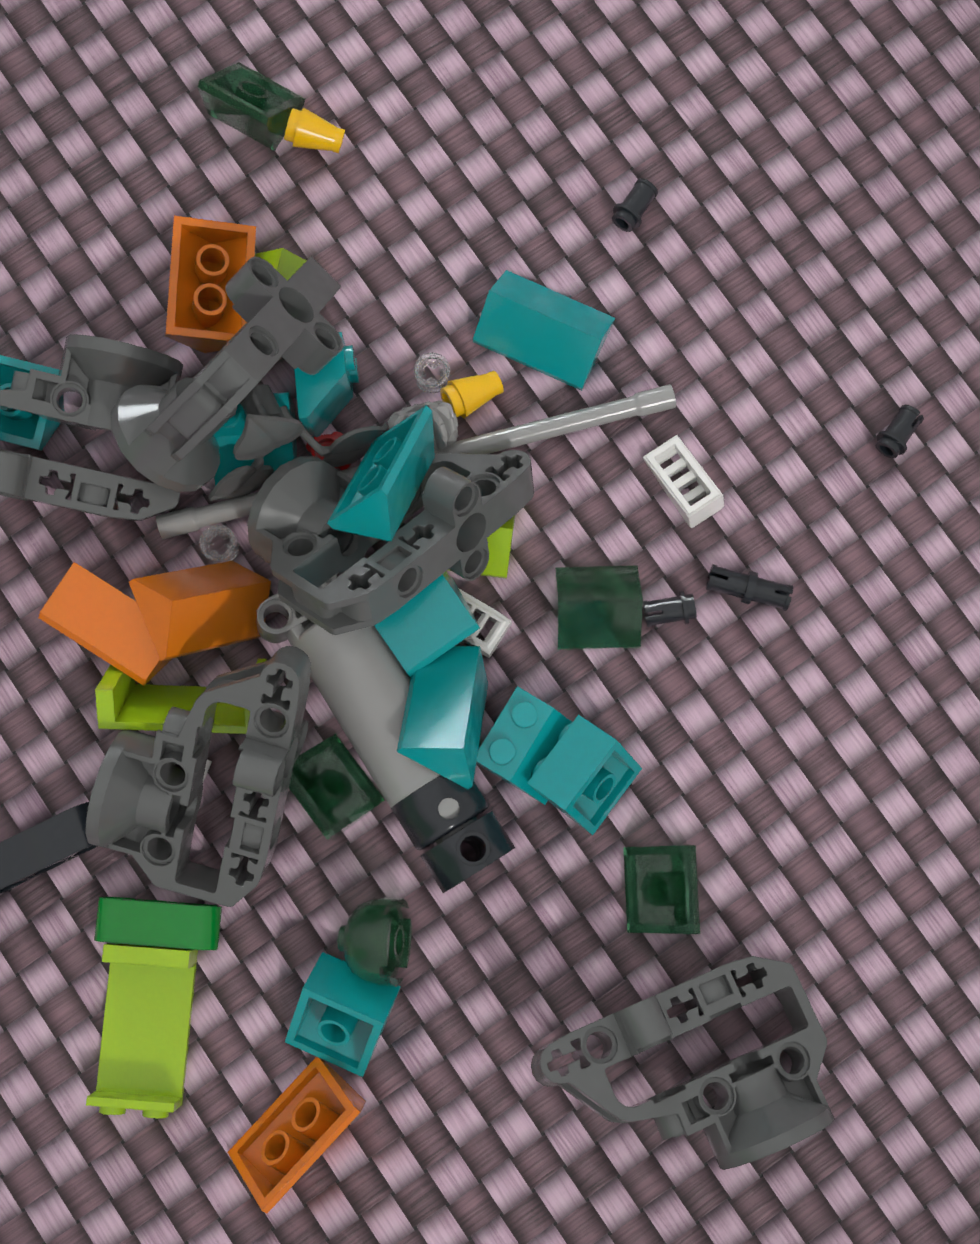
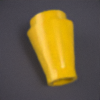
M304 107L302 111L292 108L284 140L292 142L293 147L339 153L345 130L336 127Z
M494 370L486 374L450 380L446 387L440 389L442 401L451 404L456 417L461 416L464 419L492 398L504 392L502 381Z

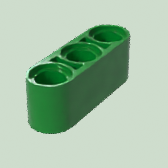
M102 896L99 897L94 941L193 950H218L222 906Z

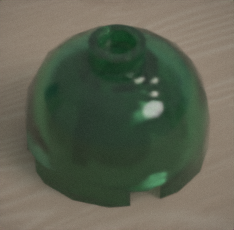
M374 898L360 904L349 916L347 924L342 925L339 929L338 949L344 952L345 961L351 972L366 983L396 987L403 980V978L395 977L398 968H407L412 934L411 919L403 918L401 908H409L408 903L403 898Z

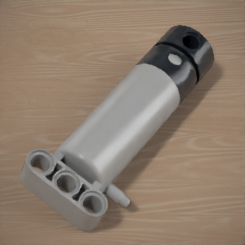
M338 572L318 588L326 587L343 572ZM278 593L260 604L257 610V629L259 635L270 643H281L288 640L291 646L303 650L308 655L311 662L310 677L417 850H423L432 844L435 846L420 857L442 893L460 884L515 848L493 811L477 819L478 815L487 810L488 803L475 782H473L471 788L466 789L397 752L411 679L375 626L332 635L282 602ZM279 612L287 618L288 622L282 628L273 629L266 625L264 619L270 613ZM461 843H468L474 848L476 853L474 862H470L462 856L460 852Z

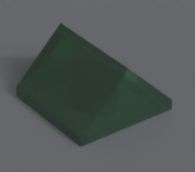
M240 62L200 79L198 83L199 93L210 116L274 151L285 135L292 108L301 110L305 102V98Z
M637 565L555 568L558 650L641 647L643 597Z
M336 734L300 754L293 765L289 789L327 840L336 839L385 801Z
M696 845L623 847L627 933L700 934Z

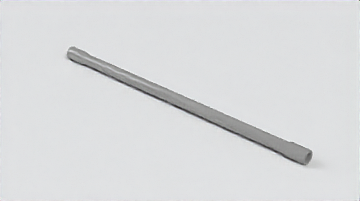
M669 384L638 392L633 396L459 440L453 445L447 446L444 450L435 451V454H490L634 416L643 417L676 408V398L673 388ZM359 466L340 472L352 478ZM258 492L197 508L189 507L156 516V522L160 536L164 540L198 531L202 527L249 516L253 500Z

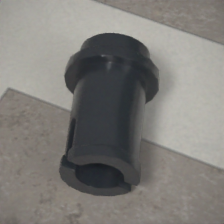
M639 178L624 201L614 206L612 221L618 228L631 232L633 228L640 227L642 215L652 200L658 195V189L655 185L646 179Z
M902 405L887 429L880 431L876 436L877 443L875 446L877 450L884 456L892 459L898 455H903L907 450L906 443L924 420L923 415H919L920 411L910 405Z
M684 591L679 592V596L643 601L645 613L662 610L661 613L645 615L647 627L683 620L684 624H689V619L697 618L693 594L685 595Z

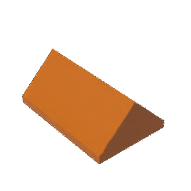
M174 215L166 337L203 353L220 351L247 323L232 308L234 304L229 299L225 286L250 258L255 256L256 226Z
M227 561L134 578L129 581V585L161 661L261 637L257 629V610L260 604L269 598L271 581L234 561Z
M73 562L39 613V619L143 686L172 660H160L137 602Z
M315 1057L227 1152L261 1211L268 1213L360 1114L366 1103L321 1058Z

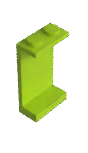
M258 658L256 664L265 662L267 659ZM110 664L95 689L98 729L162 731L166 716L171 707L174 706L191 711L195 701L207 687L146 684L143 686L142 684H136L134 679ZM217 702L212 733L246 734L250 711L228 703Z
M119 943L103 945L102 962L110 963L96 1091L87 1096L86 1106H98L99 1113L106 1115H122L126 1113V1109L143 1110V1117L157 1119L169 1117V1112H175L182 1106L198 950Z

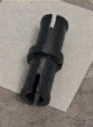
M715 564L711 566L708 575L709 581L706 583V590L741 598V603L750 604L751 601L780 608L783 611H787L792 597H789V594H793L794 588L793 585H785L759 578L757 572L749 571L748 574L718 567Z

